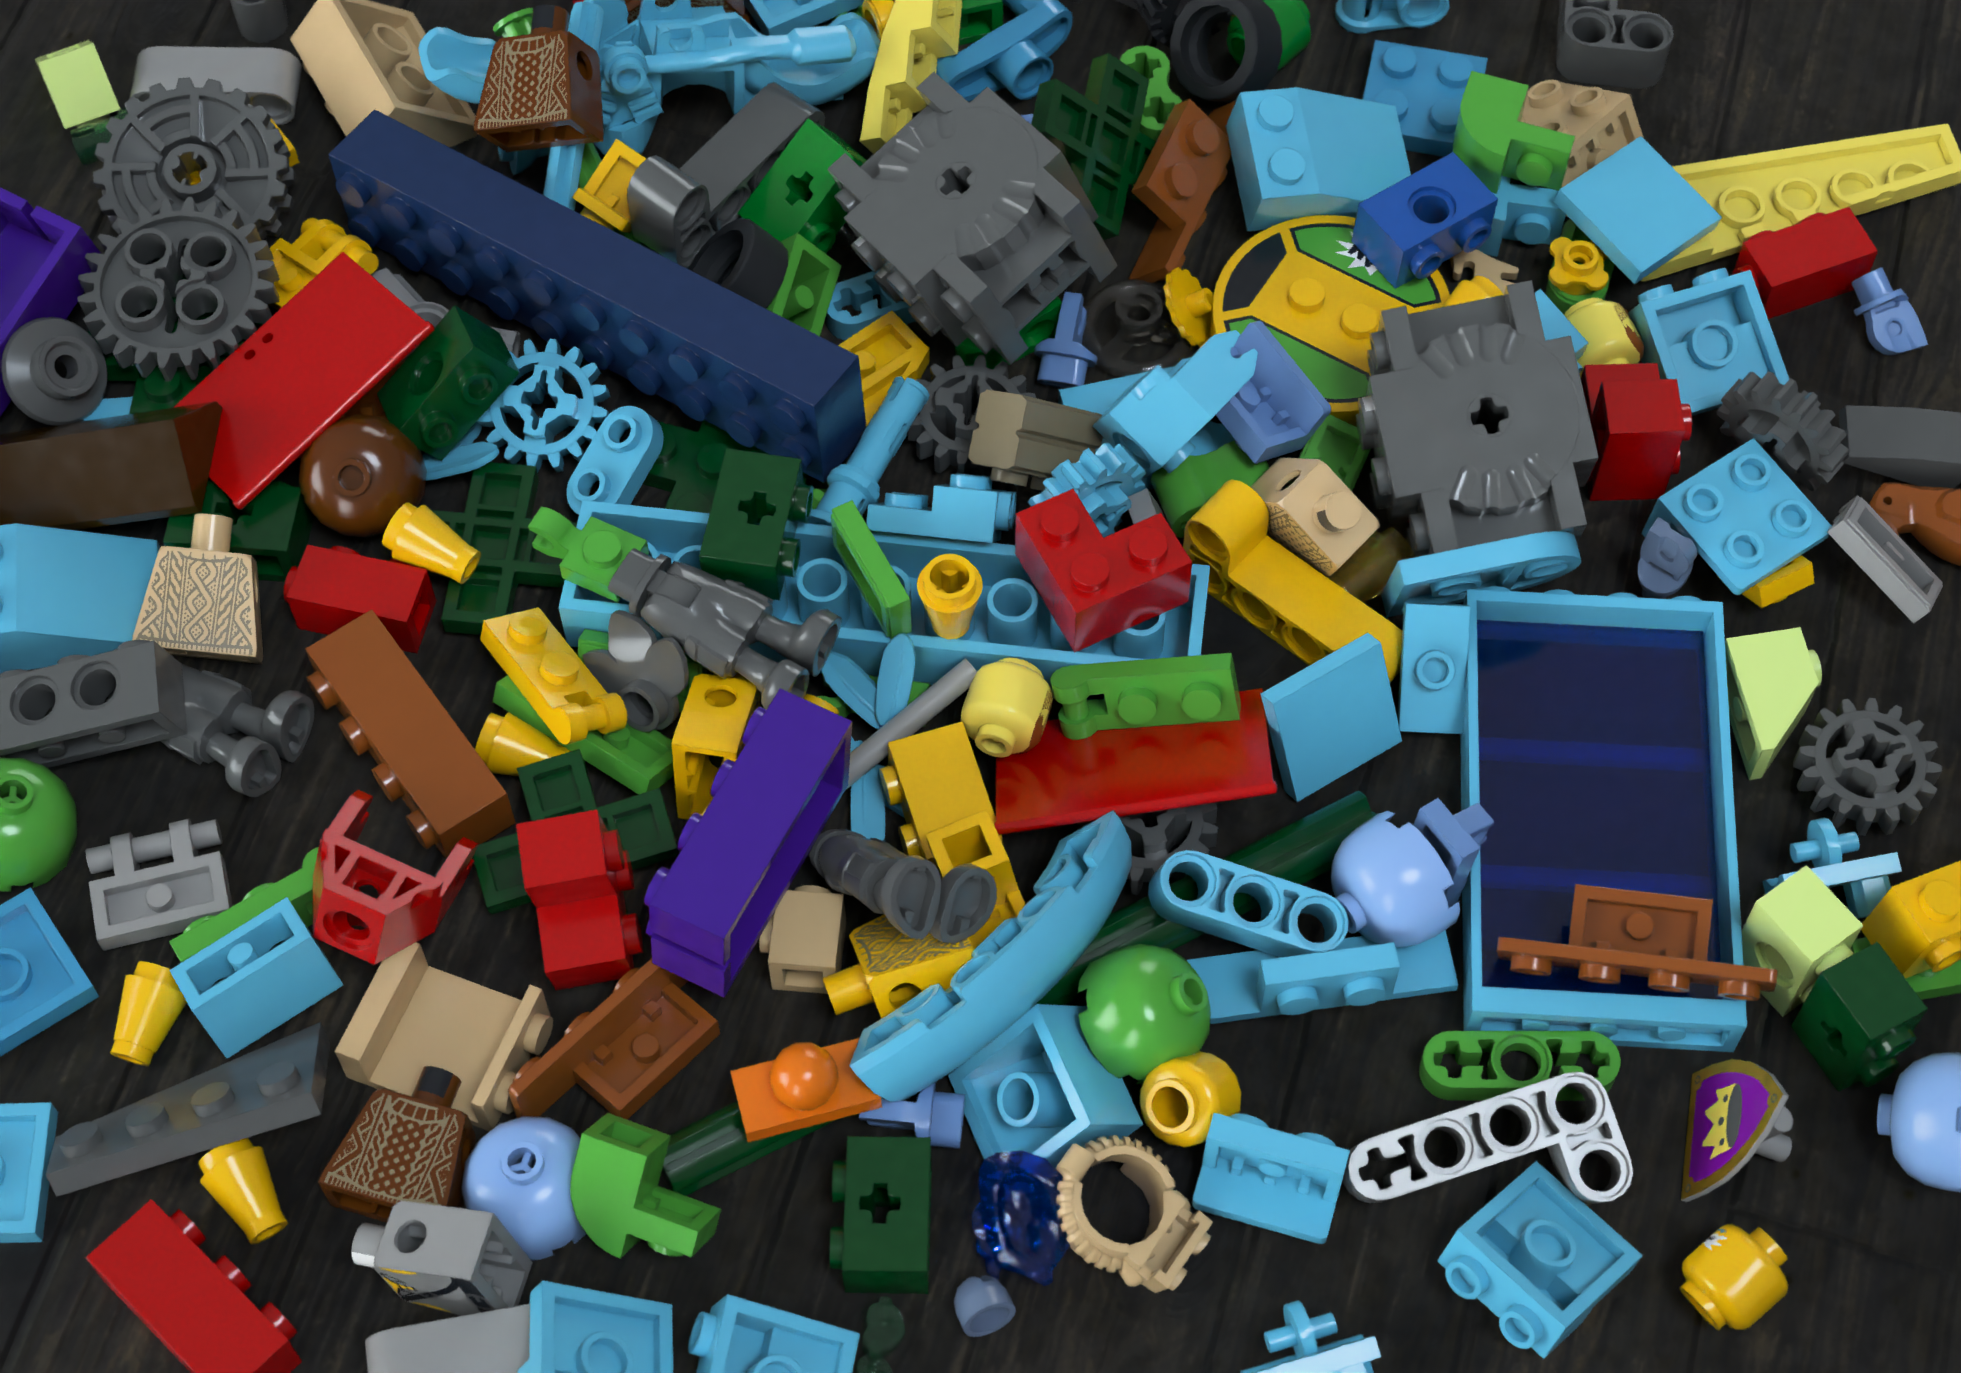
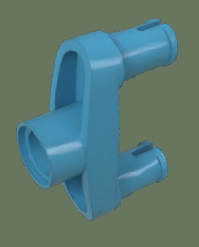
M1002 0L1003 4L1017 17L990 32L964 50L958 51L957 55L938 58L936 74L968 102L977 97L986 87H989L993 92L1006 87L1020 100L1034 97L1038 94L1039 85L1049 81L1053 75L1054 65L1049 56L1063 44L1070 33L1073 24L1071 11L1059 0Z

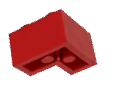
M1658 363L1584 365L1581 383L1599 457L1587 481L1589 501L1658 499L1665 493L1670 476L1679 473L1681 461L1680 446L1682 441L1690 440L1692 433L1691 408L1688 403H1681L1677 379H1660Z
M1074 489L1016 513L1015 554L1074 653L1188 602L1192 561L1162 513L1104 538Z
M598 810L516 824L524 889L537 910L544 971L555 990L621 979L624 974L634 968L633 955L643 953V940L637 914L627 915L623 891L634 889V878L628 850L622 849L618 830L608 831Z

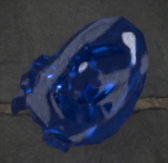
M1023 1150L998 1152L984 1159L979 1169L978 1186L980 1201L972 1212V1229L977 1236L976 1249L984 1257L986 1270L990 1277L999 1279L1000 1272L1004 1268L1026 1276L1041 1285H1049L1053 1282L1054 1268L1070 1246L1066 1240L1068 1237L1066 1231L1062 1232L1060 1224L1063 1223L1062 1218L1058 1219L1057 1210L1060 1209V1204H1056V1196L1060 1195L1057 1187L1058 1182L1063 1181V1176L1046 1158Z

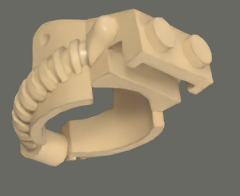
M1110 1135L1108 1139L1102 1136L1098 1137L1096 1142L1094 1140L1087 1142L1085 1148L1078 1144H1072L1056 1166L1057 1172L1063 1177V1181H1059L1057 1190L1060 1191V1195L1056 1196V1204L1060 1205L1057 1215L1058 1219L1062 1218L1063 1223L1060 1224L1062 1232L1066 1231L1068 1235L1066 1240L1071 1249L1088 1264L1094 1263V1267L1102 1270L1103 1267H1106V1271L1112 1273L1118 1270L1128 1286L1135 1287L1142 1284L1154 1293L1168 1288L1171 1291L1176 1289L1187 1274V1270L1183 1266L1191 1254L1197 1256L1208 1244L1211 1236L1207 1233V1230L1213 1221L1200 1210L1194 1214L1190 1212L1188 1199L1178 1190L1173 1189L1175 1181L1169 1173L1168 1166H1164L1160 1162L1162 1158L1159 1154L1155 1156L1152 1153L1153 1149L1148 1145L1143 1147L1141 1141L1135 1139L1132 1142L1130 1137L1122 1136L1119 1139L1118 1135ZM1106 1161L1122 1162L1121 1172L1143 1191L1150 1205L1149 1227L1144 1239L1131 1245L1113 1242L1101 1236L1090 1225L1083 1211L1081 1201L1083 1184L1080 1182L1090 1167Z

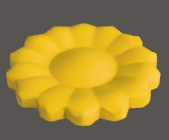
M1177 267L1165 275L1166 284L1163 287L1166 297L1165 306L1170 313L1171 322L1177 327L1180 336L1187 339L1191 346L1198 345L1201 347L1210 338L1213 293L1208 288L1202 289L1199 280L1196 277H1192L1189 270H1181L1180 267Z

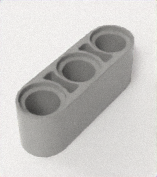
M148 47L137 56L129 99L134 96L142 102L150 98L149 87L161 83L167 91L176 89L178 78L190 77L194 86L203 88L208 79H213L221 82L223 93L229 95L236 88L247 93L250 98V105L254 106V108L261 105L269 113L276 125H284L295 116L302 65L299 59L292 53L277 48Z
M530 1304L392 1328L375 1333L365 1340L368 1373H517V1370L529 1360Z

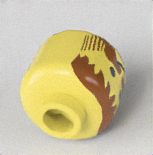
M1589 298L1576 303L1564 313V316L1588 342L1584 354L1577 360L1583 368L1584 365L1640 363L1644 355L1643 341L1627 310L1619 303L1604 301L1601 298Z
M1007 657L999 659L997 662L983 665L977 671L962 707L961 722L963 721L967 735L975 741L976 746L990 756L1007 757L1011 754L1024 753L1032 750L1041 740L1052 708L1053 692L1048 682L1044 679L1042 672L1035 665L1018 658Z

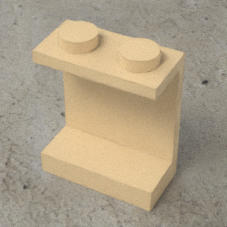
M415 942L381 962L342 1036L335 1054L347 1078L376 1089L383 1088L408 1096H412L423 1067L433 1066L447 1070L461 1080V1085L451 1108L467 1114L472 1125L490 1131L497 1125L502 1113L510 1114L514 1110L508 1089L518 1071L528 1062L531 1054L539 1055L545 1048L551 1035L553 1018L550 1017L541 988L529 985L522 1000L428 966L421 945Z

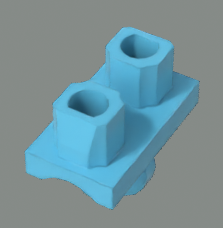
M1828 818L1811 820L1807 829V841L1792 843L1789 847L1794 863L1812 860L1815 868L1811 870L1828 888L1843 885L1848 909L1857 919L1868 917L1891 889L1888 875L1902 872L1897 852L1842 863V854L1859 850V838L1854 831L1837 834L1833 823ZM1796 872L1782 874L1778 878L1762 881L1765 894Z
M1297 1300L1283 1306L1286 1326L1264 1332L1265 1343L1270 1353L1293 1347L1295 1354L1240 1371L1241 1373H1374L1370 1361L1380 1358L1381 1355L1375 1336L1364 1338L1362 1334L1317 1347L1316 1339L1338 1332L1335 1318L1329 1312L1309 1319L1302 1303Z

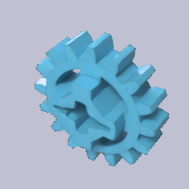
M550 338L545 352H538L531 339L525 340L523 356L516 358L510 352L519 375L495 400L490 409L486 410L478 419V422L482 427H495L486 438L487 442L495 444L498 448L508 444L504 453V458L508 463L516 464L524 455L526 456L527 465L536 466L537 472L543 460H549L556 472H561L564 466L563 456L571 454L580 462L584 455V451L580 446L585 441L591 443L597 432L593 428L595 423H602L609 415L608 410L597 406V403L609 398L610 393L606 385H591L597 380L601 372L595 363L587 364L580 368L583 354L577 347L574 346L565 356H561L560 345L556 339ZM534 370L533 375L518 386L513 385L521 376ZM563 372L574 378L580 385L583 399L577 398L573 394L564 393ZM549 394L556 404V408H546L543 418H539L531 408L532 403L541 404L545 395ZM505 413L511 414L512 417L522 418L525 421L523 428L524 440L518 438L510 431L505 419ZM568 426L575 427L566 437L553 442L554 436Z
M1108 442L1103 443L1095 454L1088 448L1083 451L1078 462L1071 463L1067 459L1051 471L1052 478H1046L1042 482L1045 486L1044 491L1031 497L1028 503L1032 507L1074 489L1104 538L1115 533L1114 526L1121 524L1122 514L1131 508L1132 501L1128 496L1144 489L1145 484L1141 478L1146 472L1122 444L1119 443L1112 448Z

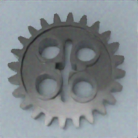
M187 197L181 211H174L168 199L165 198L161 201L160 214L152 216L143 205L138 206L139 222L132 225L127 220L119 217L116 219V223L121 234L117 238L106 234L98 236L105 253L86 254L85 259L92 272L81 274L78 277L85 294L78 297V302L86 316L83 320L92 337L96 336L95 339L105 355L113 353L119 367L124 369L134 362L141 377L146 378L157 365L166 381L173 379L177 367H185L191 380H195L198 376L199 364L207 362L214 370L221 364L220 355L224 353L231 355L239 347L238 343L242 339L247 340L257 331L254 323L264 324L272 317L267 304L279 302L280 297L274 282L280 280L272 261L274 258L267 241L261 240L254 223L243 224L241 216L236 209L223 216L217 201L212 200L202 212H199L193 197ZM184 245H186L183 256H181L180 261L181 249ZM162 257L159 261L146 265L148 261ZM222 260L220 263L214 266L205 267L208 263L212 261ZM183 273L187 280H182ZM172 297H176V303H174ZM154 309L150 314L136 318L140 313ZM214 312L206 319L196 320L204 313ZM179 317L177 330L174 333H172L175 325V320L177 322V318Z

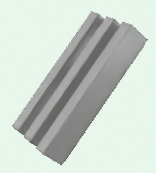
M1855 496L1839 510L1840 514L1835 517L1834 524L1829 527L1827 533L1895 605L1915 623L1931 611L1943 587V582L1862 497Z

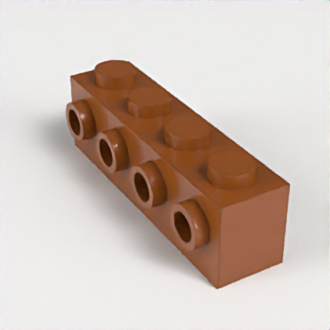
M372 609L305 648L314 673L306 677L310 688L326 710L336 705L345 719L339 722V726L357 755L360 756L366 751H369L378 764V766L372 769L375 779L391 802L402 797L412 811L405 816L407 823L425 849L436 845L445 859H447L456 843L463 837L482 844L516 823L508 795Z

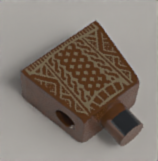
M538 5L533 8L530 34L500 38L494 44L473 131L506 152L603 142L604 130L599 56L595 49L573 33L567 31L569 18L567 10L555 5Z
M425 1066L422 1069L412 1096L383 1088L374 1091L318 1181L330 1205L386 1223L393 1206L400 1201L462 1208L464 1167L468 1156L475 1146L476 1134L468 1115L451 1108L461 1085V1080L447 1070Z

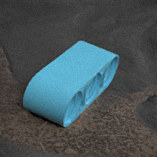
M1184 850L1175 853L1162 864L1149 882L1148 897L1151 906L1159 916L1171 922L1278 957L1332 951L1343 942L1348 932V917L1345 908L1336 898L1329 894L1199 851ZM1182 872L1191 876L1197 884V900L1185 901L1176 897L1169 885L1170 873ZM1236 893H1247L1258 901L1261 908L1260 921L1249 922L1237 914L1233 905ZM1299 914H1311L1322 923L1325 931L1322 943L1310 942L1302 936L1297 925Z

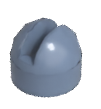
M983 1275L980 1278L973 1276L967 1278L957 1288L954 1299L956 1315L964 1333L968 1336L979 1337L993 1333L1009 1323L1015 1315L1016 1308L1007 1289L997 1278Z

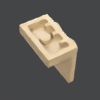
M1557 80L1539 82L1532 86L1527 93L1521 122L1575 136L1562 187L1638 137H1643L1630 94L1603 90L1599 87H1585L1562 83Z

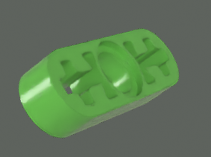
M1445 1031L1435 1035L1427 1043L1420 1062L1419 1074L1424 1087L1440 1099L1486 1100L1550 1079L1549 1075L1553 1063L1551 1052L1557 1053L1555 1066H1561L1557 1076L1571 1072L1584 1073L1582 1067L1571 1066L1576 1064L1579 1054L1584 1053L1590 1055V1061L1593 1065L1601 1066L1596 1073L1595 1079L1601 1082L1608 1093L1620 1070L1621 1059L1615 1044L1606 1036L1593 1031ZM1511 1051L1525 1052L1536 1061L1538 1074L1526 1081L1512 1079L1503 1071L1500 1059L1504 1054ZM1482 1052L1490 1053L1487 1063L1488 1079L1481 1078L1483 1066H1478ZM1444 1054H1455L1457 1064L1465 1066L1462 1068L1459 1078L1448 1077L1446 1067L1436 1066L1441 1064ZM1562 1087L1556 1097V1101H1586L1580 1092L1570 1087Z

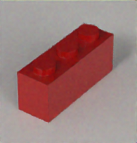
M151 1199L85 1257L106 1285L190 1373H290L302 1362L289 1342L298 1333L293 1325L271 1302H268L259 1310L243 1294L252 1285L225 1255H222L213 1263L202 1252L199 1246L207 1240L206 1237L180 1209H177L168 1217Z

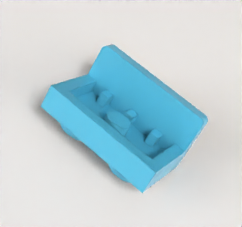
M1214 1113L1206 1139L1202 1167L1194 1191L1192 1206L1200 1211L1313 1243L1323 1244L1328 1237L1350 1150L1336 1147L1333 1141L1319 1134L1305 1132L1293 1135L1268 1128L1265 1122L1251 1115L1233 1114L1225 1116Z

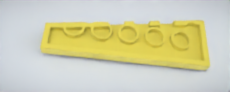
M1949 124L1672 166L1722 218L1713 231L1641 279V282L1667 276L1739 253L1743 242L1753 235L1765 230L1774 232L1798 224L1806 217L1815 213L1828 214L1850 207L1854 215L1857 216L1960 184L1961 152Z

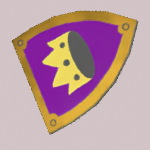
M1730 1059L1712 1064L1692 1074L1681 1194L1682 1201L1688 1202L1701 1197L1728 1182L1754 1154L1780 1163L1784 1162L1790 1155L1792 1149L1791 1138L1782 1134L1789 1131L1793 1125V1117L1784 1106L1789 1095L1775 1075L1760 1065L1750 1061Z

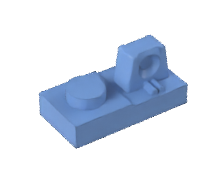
M1437 798L1420 808L1413 826L1435 848L1450 873L1454 885L1444 891L1448 908L1458 902L1467 882V876L1481 848L1479 845L1486 841V835L1489 828L1494 824V820L1479 803L1452 815L1440 799Z

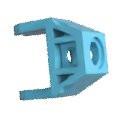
M1237 330L1215 334L1192 357L1180 360L1168 373L1159 365L1154 367L1126 389L1095 422L1093 427L1113 447L1119 443L1124 446L1145 470L1144 479L1161 467L1170 474L1196 448L1189 440L1254 375L1258 352L1253 348L1240 357L1234 358L1230 351L1241 334Z

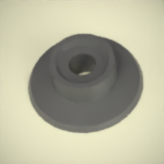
M43 317L31 320L12 334L3 351L1 372L6 391L14 404L23 413L38 422L54 426L80 422L97 409L105 395L108 370L103 352L96 340L85 329L69 320L57 317ZM56 360L61 361L67 369L66 378H62L56 373L54 367Z

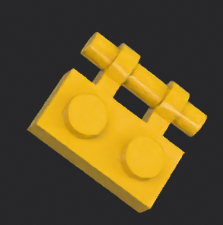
M308 218L302 224V235L296 241L290 244L280 237L270 247L274 258L272 261L280 280L274 282L280 298L279 302L268 305L279 311L342 252L370 275L378 268V258L372 253L368 243L355 235H346L344 229L333 221Z

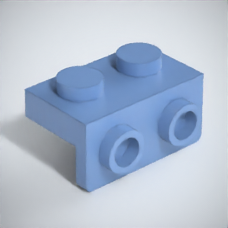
M1262 321L1249 323L1230 351L1232 357L1238 358L1254 348L1258 352L1254 375L1216 414L1217 418L1233 436L1237 446L1250 457L1254 464L1302 449L1331 412L1330 404Z

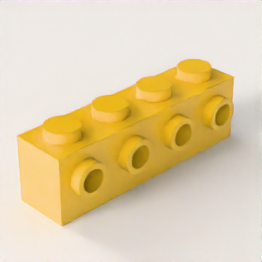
M1961 860L1892 886L1862 923L1863 927L1861 930L1870 944L1878 942L1905 979L1929 969L1933 972L1941 971L1961 959Z

